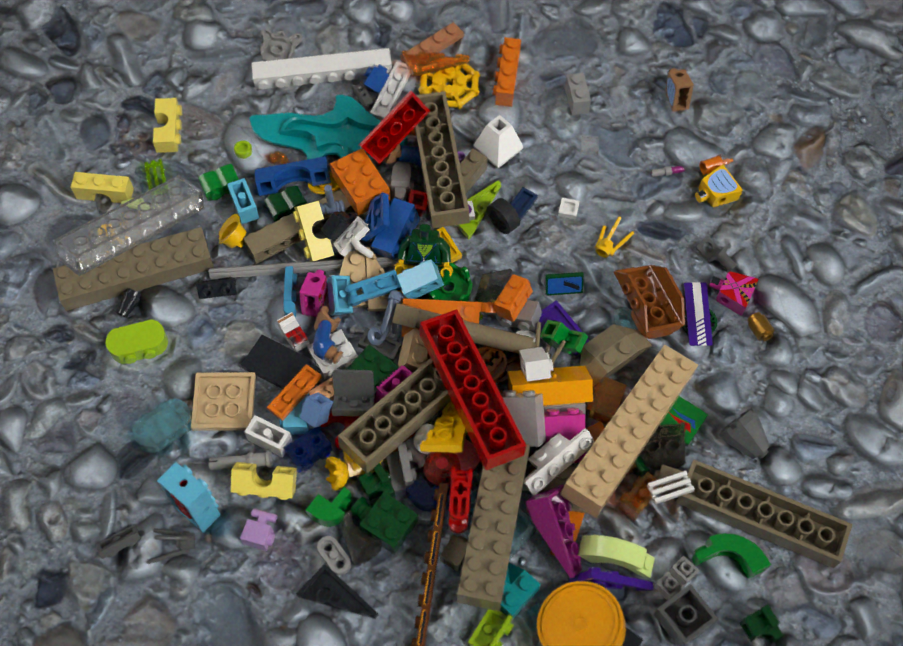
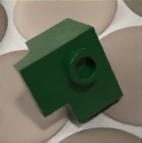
M380 463L367 474L359 477L360 486L369 501L380 497L383 492L396 498L395 490L390 483L392 479L388 471H385Z
M769 604L745 617L739 623L750 642L758 638H764L772 644L784 636L778 627L780 622Z

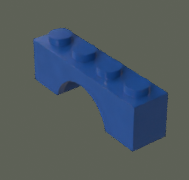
M326 156L255 169V182L259 196L277 193L284 185L296 181H305L313 186L331 183Z

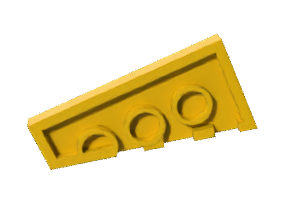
M452 400L442 411L443 415L441 418L436 420L433 430H429L427 433V439L421 442V452H462L466 429Z

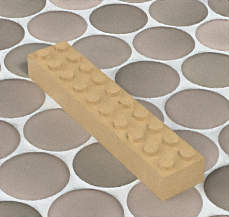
M664 344L569 477L561 492V496L597 518L691 380L698 364Z

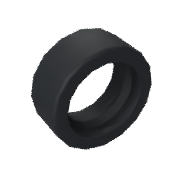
M498 198L487 207V215L490 221L503 234H509L520 225V219L516 210L505 199Z

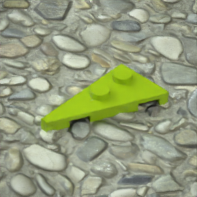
M499 180L467 199V201H472L475 220H469L470 223L458 224L456 226L468 240L471 239L487 212V207L493 202L501 188Z

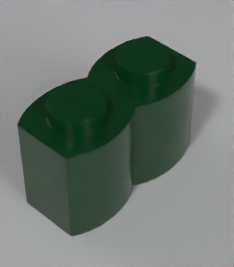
M298 186L286 187L281 193L270 194L264 200L265 207L274 223L284 216L293 214L295 211L294 207L307 204Z

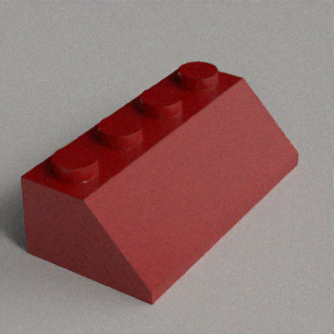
M409 91L359 145L380 164L423 120L430 110L412 91Z

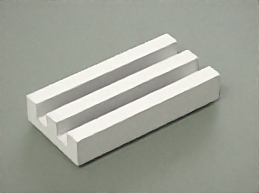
M687 471L648 483L647 487L654 503L658 504L693 492L695 489L691 485L690 478L687 477ZM682 478H683L682 481H679V482H676V483H673V484H670V485H667V486H664V487H661V488H658V489H655V490L653 489V488H655V487H658V486H661V485H664V484H667V483H670V482H673V481H676V480H679V479H682ZM683 485H686L687 487L658 498L656 496L657 494L672 490Z

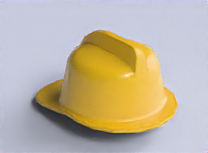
M238 214L230 216L222 225L219 231V245L224 244L229 248L243 247V238L247 232L240 223Z

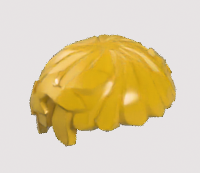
M328 457L325 468L330 473L326 481L331 483L332 490L338 491L346 484L349 469L346 463L339 458Z

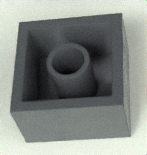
M691 584L657 608L653 614L677 646L688 645L718 620V617Z

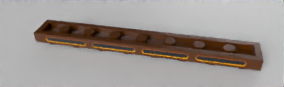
M440 483L439 489L435 488L434 501H437L436 509H432L430 520L434 522L433 530H429L427 539L431 546L430 551L425 552L424 564H428L427 573L423 572L421 578V585H424V593L419 594L418 607H421L420 616L416 615L414 629H418L417 638L413 637L411 646H425L449 488L448 484Z

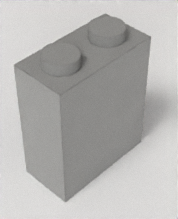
M515 390L504 391V394L501 396L525 443L538 447L545 443L543 394L535 393L534 390L523 391V393H516Z

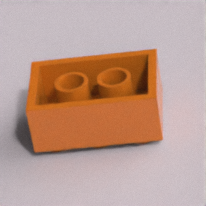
M363 148L330 163L332 177L358 216L369 211L371 200L382 192L389 195L390 201L388 185Z

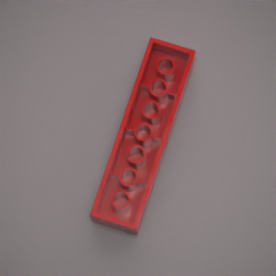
M456 309L420 322L419 335L485 470L487 471L524 456L527 445L458 310Z

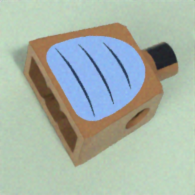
M670 69L667 73L666 93L672 112L688 110L694 84L686 70Z

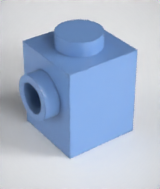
M319 392L306 397L301 407L300 418L313 427L326 423L333 401Z

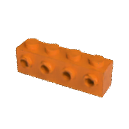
M504 37V44H500L499 54H502V57H498L497 68H500V70L496 71L495 81L497 85L493 87V95L496 96L495 105L509 107L513 105L522 39Z

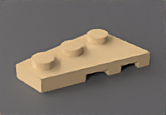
M350 251L344 257L339 276H350V285L366 280L365 255L359 251ZM361 289L356 291L358 295L363 294ZM368 301L353 306V308L368 307Z

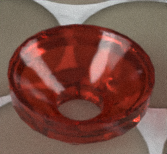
M431 452L425 459L423 469L426 478L434 485L440 486V483L450 485L452 466H456V470H461V464L455 453ZM438 459H446L448 466L444 469H439L436 466Z

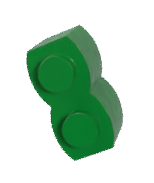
M232 164L224 165L215 171L206 172L198 177L208 201H215L225 194H230L227 184L239 180Z

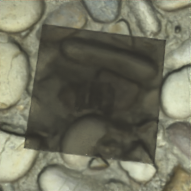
M512 269L482 274L474 302L495 303L509 281Z

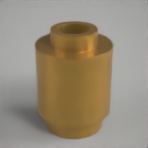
M757 312L747 319L749 328L759 341H767L773 337L775 330L765 315Z

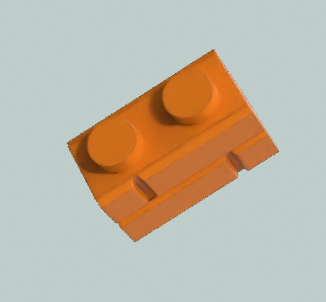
M512 274L493 304L498 316L512 322L515 321L527 302V298L533 292L528 279Z

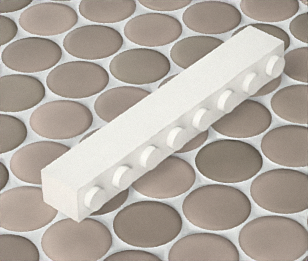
M386 48L252 62V73L255 90H264L277 87L366 79L365 72L369 66L373 67L374 64L376 66L381 64L386 67L390 75L392 64L390 50Z

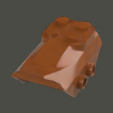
M647 265L613 271L632 308L631 318L645 338L653 339L668 336L685 325L684 297L666 267Z

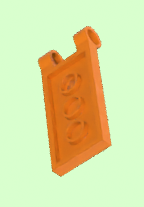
M403 298V304L438 314H445L457 309L463 320L478 324L480 312L497 313L493 305L494 302ZM402 325L401 337H404L405 334L414 328Z

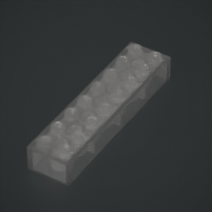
M178 175L54 239L56 256L80 277L203 210L202 191Z

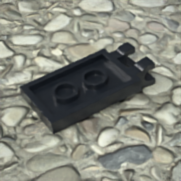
M264 335L260 336L241 364L242 369L248 372H255L256 376L281 389H284L306 364L320 374L318 371L319 367L311 364L310 358Z

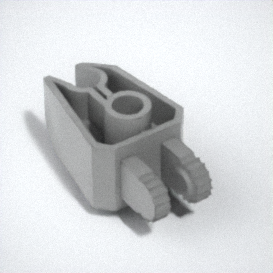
M396 162L393 166L392 179L388 181L392 198L406 201L411 189L414 190V181H411V166L408 162Z

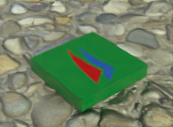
M679 396L658 429L687 447L708 414Z

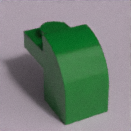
M547 320L540 333V338L555 349L565 340L566 343L561 352L571 354V352H581L588 335L584 332L569 330L562 322Z
M344 487L332 503L318 494L307 507V516L322 526L333 527L339 525L346 519L345 512L342 510H346L352 502L351 491Z

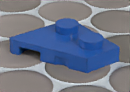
M382 192L371 200L369 212L365 220L370 230L361 240L367 242L389 227L388 194Z

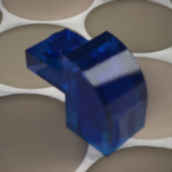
M447 476L440 483L448 484V497L451 494V479ZM421 477L406 489V496L418 509L432 512V509H436L437 501H434L435 488L439 489L440 483L431 488Z

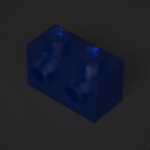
M319 426L314 427L284 447L286 456L299 473L309 470L315 462L327 458L333 451L331 443Z

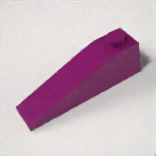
M562 484L526 501L527 512L569 577L574 578L582 570L580 556H578V544L573 541L575 525L570 523L569 511H572L571 502L561 496L565 485Z

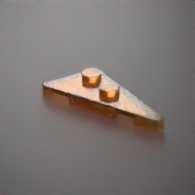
M401 51L402 58L413 77L469 63L470 58L468 55L456 54V57H445V53L419 51L417 55L407 54V51Z

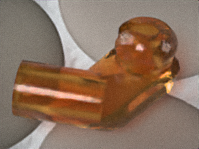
M275 151V153L270 154L272 163L277 161L280 164L289 163L284 153Z

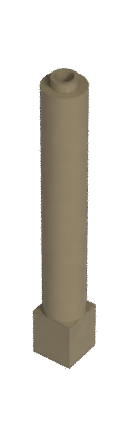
M397 303L392 323L420 329V322L442 314ZM463 320L474 343L519 354V350L536 348V343L533 342L534 338Z

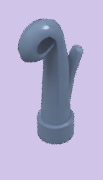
M390 291L387 299L388 305L380 330L372 327L368 331L367 337L371 344H382L391 328L393 334L397 333V324L392 323L397 303H403V298L405 297L401 292Z

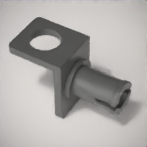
M707 236L696 246V249L708 263L718 260L727 272L737 265L726 253L727 249L731 246L730 243L720 249ZM705 243L711 245V253H706L704 251L703 245Z

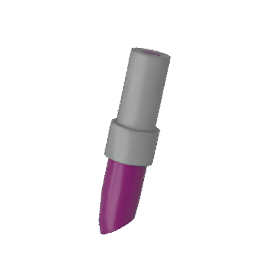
M668 166L651 170V176H668L686 170L682 166Z

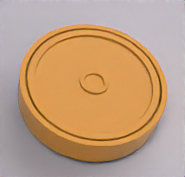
M576 581L560 586L544 600L538 613L537 632L543 646H622L625 638L626 624L622 609L617 599L609 590L593 582Z

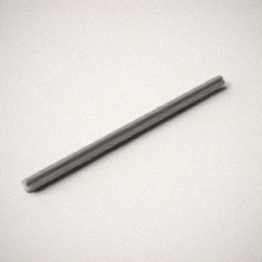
M384 256L377 257L376 259L381 268L395 267V264L399 261L397 258L392 260ZM344 259L210 268L209 277L210 279L229 278L230 276L235 278L285 274L286 266H293L294 273L315 272L318 269L323 271H340Z

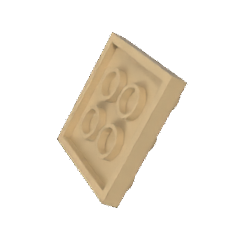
M255 372L196 373L191 420L192 431L246 430L253 419Z

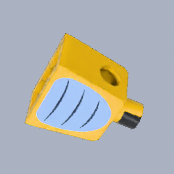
M721 165L701 180L699 192L695 193V198L699 203L707 200L712 207H717L739 200L743 189L726 167Z

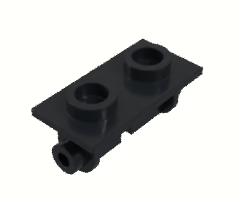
M231 276L218 279V281L201 280L196 283L199 299L237 295L236 279L231 278Z

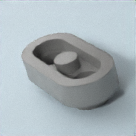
M331 536L321 538L317 545L320 556L337 575L346 574L351 567L350 558L335 538ZM331 546L332 550L327 552L325 547ZM339 562L344 563V566L342 568L337 567V564Z

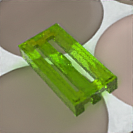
M158 159V162H155V160H152L151 163L144 162L150 195L168 192L162 159ZM159 166H160V172H161V177H162L163 188H160V185H159V179H158L157 168H156V167H159ZM150 168L153 169L154 180L156 185L155 190H153Z

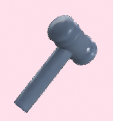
M326 185L324 191L327 203H320L323 216L333 214L335 211L344 212V202L342 200L334 202L332 187Z

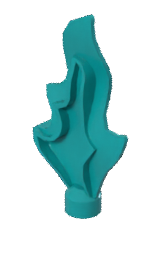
M340 94L335 96L336 103L334 109L324 115L278 113L252 115L249 118L254 134L263 141L303 151L307 156V160L328 155H338L342 158L361 149L360 142L382 121L370 114L352 97ZM408 135L400 142V146H407ZM366 152L370 160H372L373 158Z

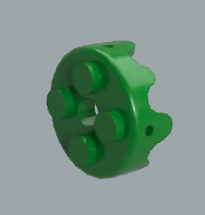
M450 262L449 265L453 268L452 275L450 276L449 270L445 269L444 277L441 276L444 286L452 285L454 289L446 291L444 286L427 293L428 299L469 300L472 293V281L469 271L465 266L459 267ZM436 265L440 273L443 266L439 267L438 265Z

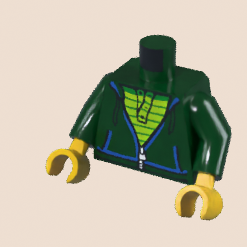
M422 224L419 229H413L411 235L406 236L400 243L397 256L399 261L395 264V271L399 266L403 267V271L406 269L404 260H406V263L420 264L422 261L431 259L436 265L442 266L444 262L440 272L442 277H444L445 269L449 270L450 276L452 275L453 268L449 265V262H451L450 246L444 238L440 237L439 231L431 230L430 225Z

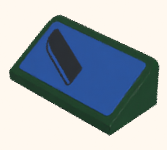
M583 272L547 274L544 282L546 295L583 293Z

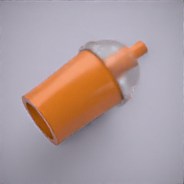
M719 154L701 161L699 165L700 171L703 175H706L721 165L728 169L733 159Z

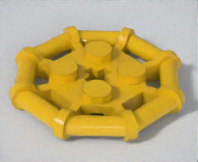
M438 57L436 61L419 72L421 75L420 88L418 89L419 94L445 91L446 97L451 98V100H447L448 107L461 109L463 105L474 97H478L480 93L478 90L480 73L468 65L463 58L446 59ZM438 67L440 68V70H439L438 72H436L435 74H432V73H431V72L434 71L436 68H438ZM461 68H463L469 75H464L460 71ZM427 79L432 81L431 86H427ZM472 81V88L466 87L467 82ZM446 82H452L453 85H446Z

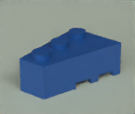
M397 198L393 199L389 207V227L377 234L371 245L375 254L395 260L398 256L400 243L406 236L411 235L412 230L420 222L415 205Z

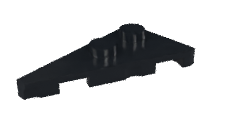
M326 564L296 593L299 598L376 619L379 616L365 600Z

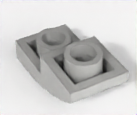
M683 556L654 585V588L668 601L679 593L700 570Z

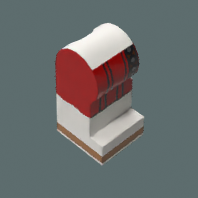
M292 312L277 320L280 331L294 351L298 352L310 345L307 336Z

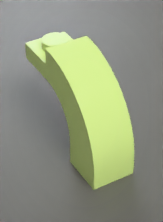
M601 535L582 536L578 556L591 563L619 565L643 578H651L655 559L646 553L647 549L637 544Z

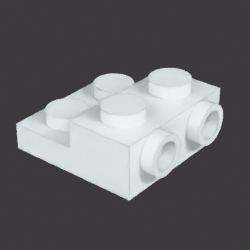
M342 329L330 334L331 340L335 342L334 346L338 348L337 351L343 352V356L337 364H334L332 359L328 360L326 358L322 360L314 354L313 343L307 346L324 380L333 377L332 374L335 369L346 370L358 357Z

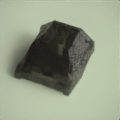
M681 422V424L659 425L644 447L645 466L660 470L662 464L675 469L686 464L685 422Z

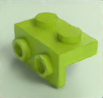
M488 609L468 644L470 646H502L501 638L504 634L508 636L514 626L511 623L513 616L510 614L507 616L500 611Z

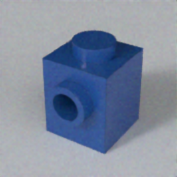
M374 64L373 67L369 66L364 74L366 76L364 85L380 93L390 76L387 72L388 69L381 64L378 66Z

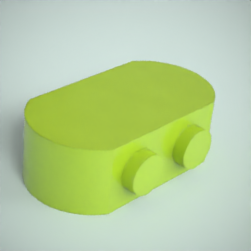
M153 319L114 328L106 338V347L109 353L120 364H132L137 360L152 359L157 355H161L168 346V337L163 326Z

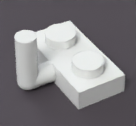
M357 217L333 244L344 257L353 247L368 258L373 256V252L359 242L370 229L363 219Z

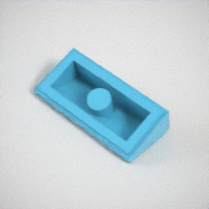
M332 275L327 279L330 315L353 313V306L350 302L351 297L345 290V287L350 285V276Z

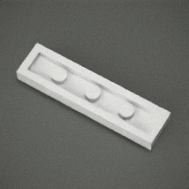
M396 61L370 114L382 120L394 108L413 71V66Z

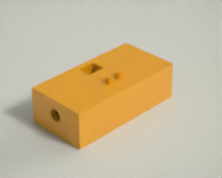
M586 366L553 368V371H550L551 378L528 382L522 370L507 371L508 390H515L516 393H523V391L527 390L542 393L543 406L593 402V379Z

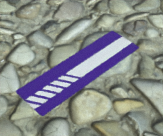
M684 283L689 345L712 346L707 283Z

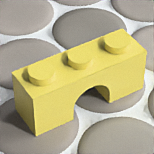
M177 98L155 99L154 113L158 124H166L153 130V144L156 153L178 152V145H181L179 130H182V123L179 116L182 115V106L178 104Z
M75 172L71 184V189L76 199L94 201L96 194H103L108 196L112 202L121 203V201L131 199L134 190L130 178L125 176Z
M319 201L294 207L293 216L295 222H299L300 225L298 233L301 241L304 240L306 247L303 249L306 258H309L310 261H316L333 256L334 252L330 239L327 237L318 239L312 233L313 224L318 220L324 219Z
M236 462L231 470V493H237L240 496L257 495L260 498L271 496L287 500L292 498L296 491L297 468L276 466L272 479L263 480L257 475L256 464Z

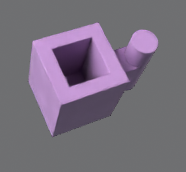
M253 508L251 517L258 518L257 522L247 519L240 539L243 545L267 551L268 546L273 544L275 533H273L272 527L267 525V521L275 523L277 515Z

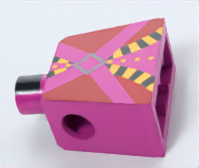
M318 269L315 273H307L300 290L302 315L317 317L319 311L324 306L328 291L325 271Z
M729 271L725 280L713 276L709 286L719 290L716 298L717 302L742 316L759 279Z

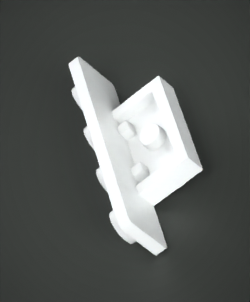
M583 429L570 441L558 433L528 458L531 465L536 468L533 473L524 479V483L532 495H536L592 447L595 441L587 429Z

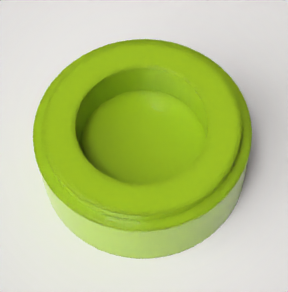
M244 140L237 142L234 145L235 155L241 159L251 156V144Z

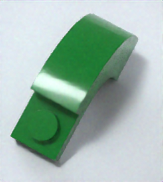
M729 533L709 537L705 542L706 545L697 548L691 558L694 565L697 566L717 556L730 557L740 564L748 579L766 571L771 566L764 552L755 543L745 537Z

